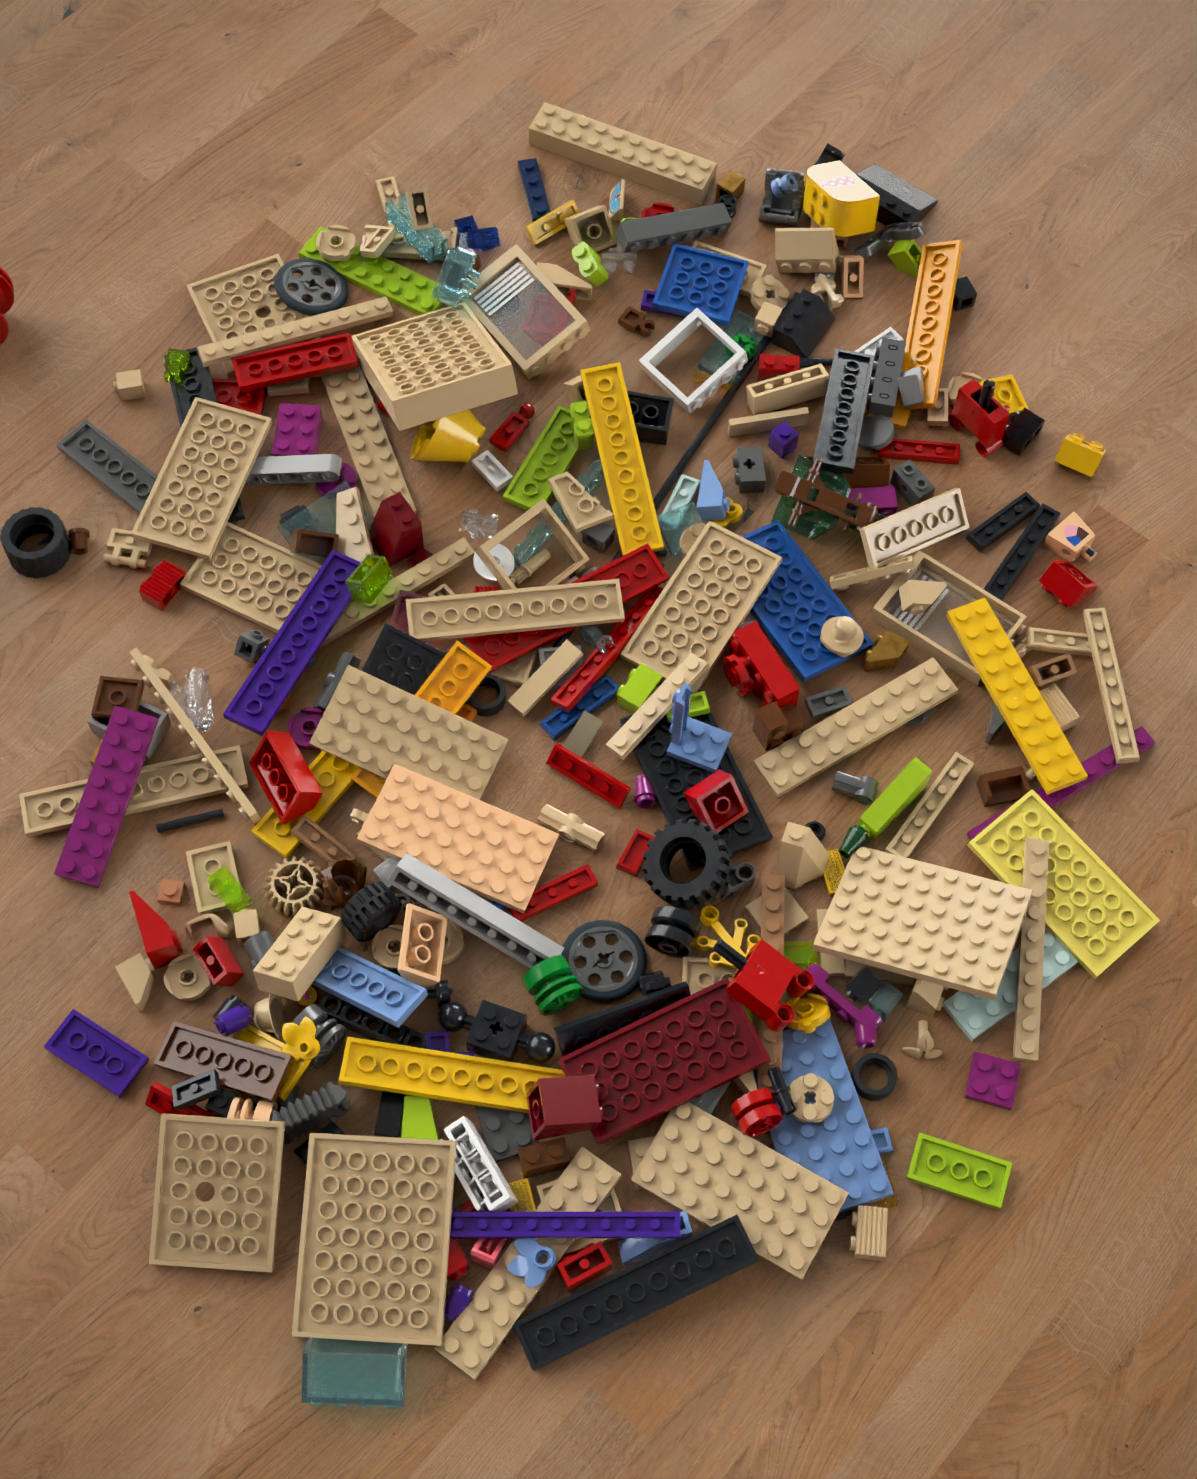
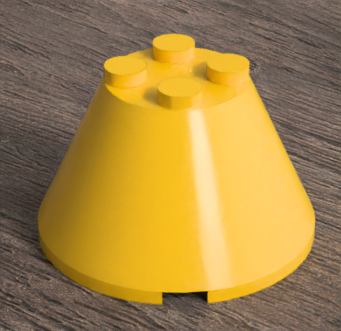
M469 409L420 425L410 452V455L413 457L410 459L414 461L468 463L471 455L476 454L480 445L477 443L478 438L482 437L486 427L481 425Z

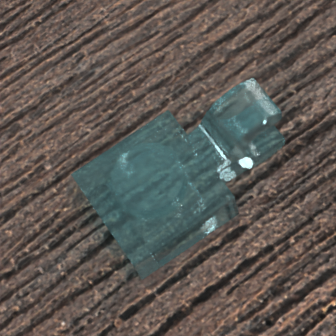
M579 626L583 640L594 649L598 647L601 652L605 653V644L615 645L613 638L610 635L602 636L601 631L596 626Z

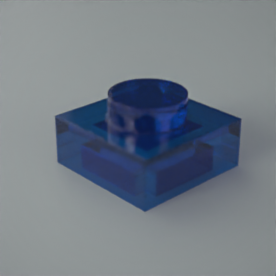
M473 215L454 220L460 239L479 235V229Z

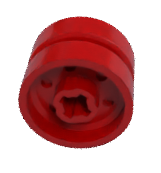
M761 1088L751 1091L738 1098L732 1104L731 1110L735 1119L739 1121L738 1125L743 1135L746 1134L750 1137L759 1136L772 1130L783 1120V1115L778 1105L775 1104L776 1101L770 1089Z

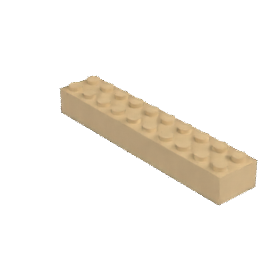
M544 102L529 126L530 145L698 205H702L716 179V162Z

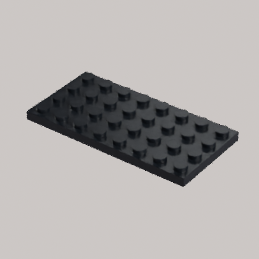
M711 712L690 717L718 728ZM632 715L620 719L621 727L632 717ZM665 715L633 749V752L644 775L647 776L652 786L658 805L667 823L671 822L673 825H676V820L684 819L686 822L689 819H693L701 823L693 813L684 792L713 773L666 755L671 743L672 734L669 733V729L672 723L667 721ZM727 746L717 770L720 769L733 776L749 811L718 832L727 843V848L731 851V854L735 855L771 841L773 836ZM691 845L680 849L690 872L705 866L706 854L701 847Z

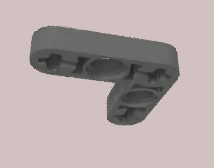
M922 222L893 223L858 246L855 252L866 259L892 240L917 239L923 236L926 231Z

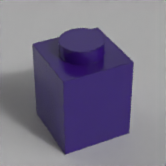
M783 422L770 432L768 447L783 459L797 448L799 434L788 423Z

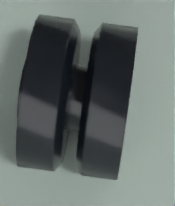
M656 907L650 921L652 926H649L644 939L646 944L652 949L668 956L677 958L691 957L696 945L695 938L698 937L702 926L700 919L676 907Z

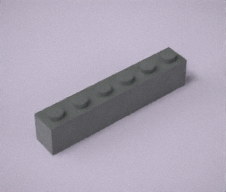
M724 203L620 222L615 235L623 253H634L642 249H654L663 245L670 246L678 242L686 243L694 239H705L709 236H722L727 233L732 220Z

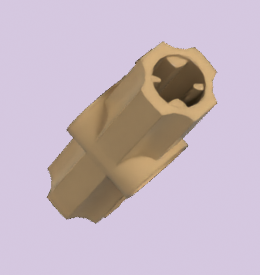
M548 804L543 806L537 818L538 823L556 831L563 840L570 843L575 841L594 852L599 850L605 838L604 833L585 824V821L578 815L568 813L567 815Z

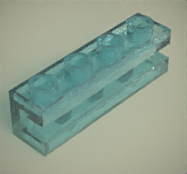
M404 193L398 196V204H395L392 200L385 203L386 212L384 214L387 221L396 227L399 234L404 235L409 245L414 246L422 258L424 257L431 263L449 253L448 239L434 224L432 228L413 230Z

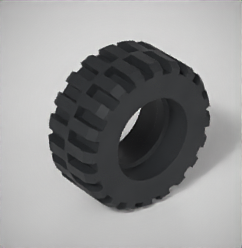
M684 819L676 820V825H673L671 822L665 824L663 831L658 829L654 833L656 837L653 841L649 839L646 844L649 849L643 852L642 858L646 860V863L642 864V871L646 873L644 877L646 883L651 886L650 889L658 897L676 908L683 907L685 910H692L693 906H696L698 909L705 907V902L707 901L712 904L716 901L714 896L718 893L722 895L725 892L724 884H729L731 880L728 874L733 871V864L730 862L732 854L727 848V843L714 829L703 822L699 823L697 820L689 819L686 822ZM696 845L701 847L706 854V864L701 875L694 881L686 884L674 882L669 870L674 855L686 846Z

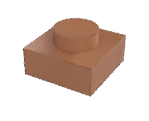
M162 879L157 897L158 903L181 906L185 882Z

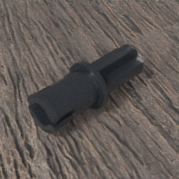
M773 1067L769 1069L768 1076L774 1089L772 1095L776 1097L782 1115L786 1116L796 1112L797 1108L790 1094L791 1088L786 1086L780 1068Z

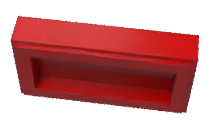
M636 828L616 868L637 877L642 864L645 862V859L642 858L643 852L649 849L646 844L649 839L653 841L655 837Z

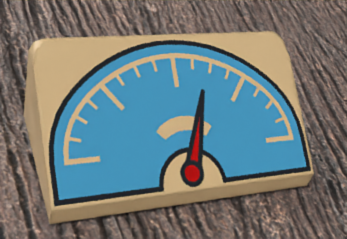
M621 179L610 192L609 217L611 221L621 222L623 219L625 179Z

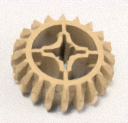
M293 856L290 862L284 858V864L282 865L276 862L275 866L277 869L270 868L269 873L271 876L265 877L267 884H264L265 897L267 900H270V906L275 907L278 913L284 910V915L286 916L291 911L295 916L301 907L314 910L313 903L320 904L321 900L319 897H324L325 894L320 879L322 877L320 867L318 865L314 866L312 860L306 863L304 857L297 861L296 857ZM303 874L313 880V885L303 881ZM277 887L282 888L286 892L287 899L277 893Z

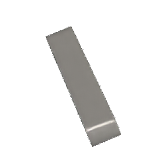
M335 454L257 457L246 483L259 485L334 482L340 478L342 458Z

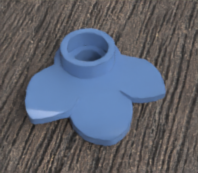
M517 1239L514 1241V1245L520 1255L510 1262L507 1270L515 1276L525 1277L527 1288L538 1286L543 1282L546 1272L554 1267L556 1263L555 1253L549 1247L540 1246L535 1239ZM541 1256H547V1257H548L547 1263H545V1264L540 1263V1262H539L540 1257H541Z

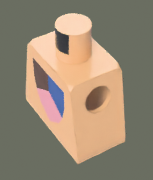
M1075 512L1071 513L1048 533L1044 542L1046 548L1070 562H1074L1080 555L1090 562L1098 553L1091 547L1095 534Z

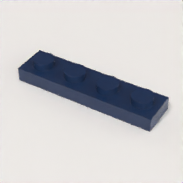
M532 158L518 161V168L532 222H535L551 211L537 159Z

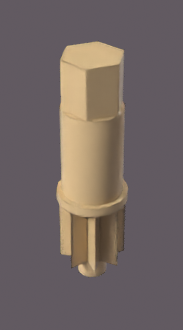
M543 549L526 563L521 564L510 575L512 583L519 585L527 577H530L533 572L551 558L550 552Z

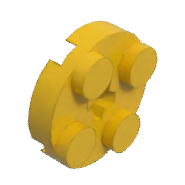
M807 994L808 998L800 1000L799 997L789 1000L786 1004L790 1005L795 1012L794 1020L787 1025L791 1029L802 1030L803 1033H812L816 1030V1027L823 1024L831 1016L826 999L820 995Z

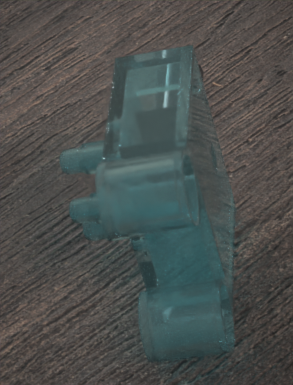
M459 245L456 248H449L431 297L454 308L458 306L461 297L471 299L473 294L462 289V286L473 289L477 288V283L466 278V275L478 279L481 275L472 269L477 253Z

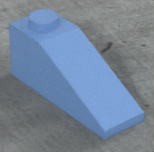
M704 460L697 510L701 521L726 519V512L730 510L729 498L725 497L724 490L709 461Z

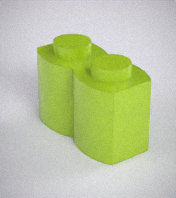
M582 241L572 249V256L579 264L580 273L590 283L598 287L608 280V273L601 265L599 255L587 243Z
M586 401L572 402L570 404V427L573 431L574 445L578 450L591 449L594 445V428L590 419L588 404Z

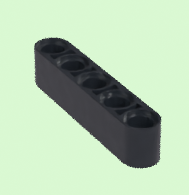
M327 994L321 999L320 1006L328 1014L327 1020L334 1018L338 1024H342L350 1031L373 1041L410 1046L411 1043L418 1041L422 1043L419 1048L426 1049L424 1035L403 1024L398 1028L332 994ZM331 1004L338 1006L334 1011L326 1010ZM355 1013L359 1015L355 1020L347 1019L350 1014ZM371 1023L379 1024V1027L375 1030L368 1029ZM393 1032L401 1034L397 1039L389 1038V1035Z

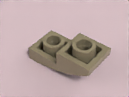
M584 711L563 746L582 758L604 721Z

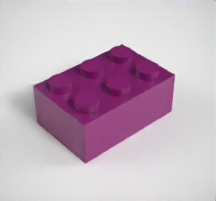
M280 403L271 455L318 454L323 424L321 406Z

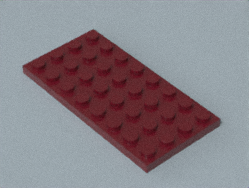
M728 977L557 1059L565 1077L594 1075L595 1083L599 1085L598 1102L599 1106L603 1109V1120L595 1129L591 1130L597 1145L603 1144L771 1062L743 1005L725 991L730 983Z

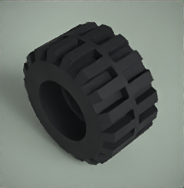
M379 881L357 892L345 905L340 917L343 925L359 942H366L373 939L377 932L383 931L394 922L402 908V903L384 883Z

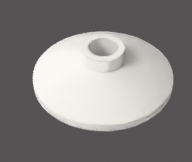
M497 544L489 552L509 577L515 566L514 557L509 549L501 544ZM475 552L473 565L476 572L486 580L497 582L496 578Z

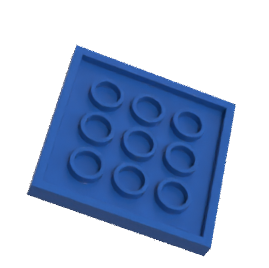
M673 243L652 303V308L688 316L698 308L712 322L729 326L749 261Z

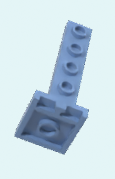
M683 683L681 690L677 689L672 699L674 704L671 709L673 714L670 719L672 724L669 729V733L672 736L666 755L714 773L720 765L731 740L732 733L688 717L692 687Z

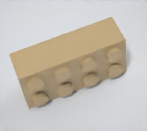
M301 907L254 968L253 973L259 990L299 1001L347 937L341 917Z

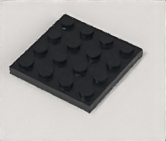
M385 623L361 671L415 695L445 657L446 653Z

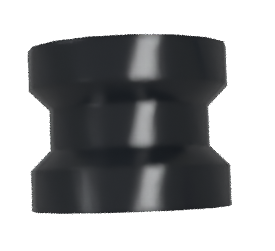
M730 194L720 196L718 204L724 203L730 218H733L736 215L737 199Z

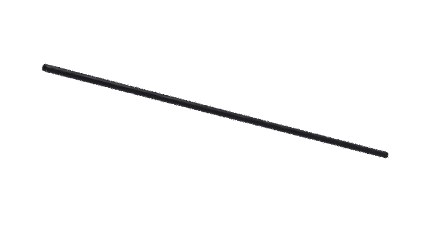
M795 292L782 310L781 319L800 293ZM765 336L760 342L755 356L745 364L653 499L655 511L758 361L760 354H763L773 336L772 338ZM621 548L618 550L612 561L622 557ZM573 631L559 637L553 647H560L569 639Z

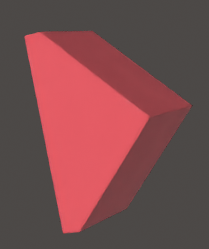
M479 1238L471 1250V1261L492 1270L499 1261L508 1238Z

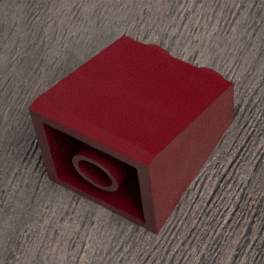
M401 492L382 500L369 529V535L373 540L376 551L387 567H390L412 556L421 546L424 548L422 524Z
M594 1075L539 1078L526 1093L533 1140L593 1130L603 1120V1109L599 1106L598 1102L599 1085L595 1083Z

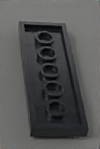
M685 981L555 1027L554 1031L561 1056L563 1057L690 996L688 984Z

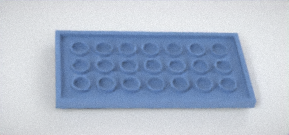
M830 1018L816 1027V1030L812 1033H803L802 1030L791 1028L784 1030L782 1035V1075L786 1086H790L795 1079L810 1073L815 1074L830 1084L834 1094V1104L831 1114L819 1123H803L796 1120L791 1114L784 1115L781 1123L769 1131L775 1151L849 1192L839 1213L856 1208L858 1205H865L893 1196L892 1187ZM757 1068V1069L753 1070V1073H754V1078H755V1082H756V1087H757V1089H758V1068ZM805 1095L806 1100L804 1102L809 1105V1102H811V1105L816 1103L814 1100L815 1095ZM773 1096L774 1099H775V1101H776L775 1104L778 1105V1107H779V1109H780V1106H779V1104H778V1101H777L776 1097Z

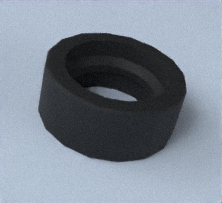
M488 673L478 687H494L498 692V698L490 704H480L473 699L472 693L466 701V704L477 710V715L479 716L497 714L503 709L506 702V691L502 680Z
M869 1053L862 1056L855 1063L851 1078L857 1094L862 1098L870 1101H880L888 1097L894 1090L898 1075L894 1063L887 1056L879 1053ZM869 1064H876L885 1069L888 1074V1082L885 1087L880 1090L867 1088L861 1081L860 1074L862 1069Z

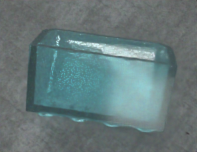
M308 1338L302 1356V1403H308L311 1406L334 1404L337 1407H345L352 1404L363 1408L382 1405L390 1409L404 1406L408 1344Z

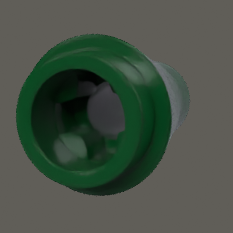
M859 825L850 827L838 852L843 857L850 858L856 850L868 841V832Z

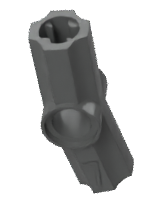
M343 652L334 671L330 672L326 677L324 689L314 704V708L325 712L347 666L350 665L358 668L361 662L359 658L348 652Z

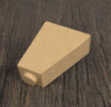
M792 822L787 823L781 841L775 872L778 875H785V887L796 890L802 887L803 884L813 879L817 880L824 875L830 855L811 828Z

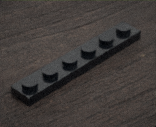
M1042 503L983 590L1002 601L1061 513Z

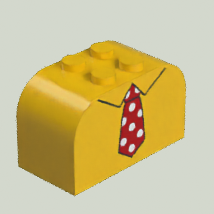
M840 160L814 165L807 170L802 208L822 228H833L835 235L842 237L854 236L875 230L880 195Z

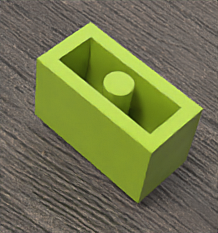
M641 663L637 669H633L630 672L627 683L619 687L616 696H618L617 705L634 714L660 687L663 675Z

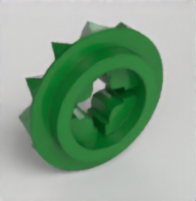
M737 333L736 336H730L737 344L742 343L748 360L755 356L757 343L753 337H748L747 333L745 335ZM725 346L726 353L732 358L735 354Z

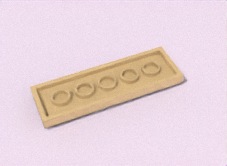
M954 488L859 530L869 569H877L970 527L960 488Z

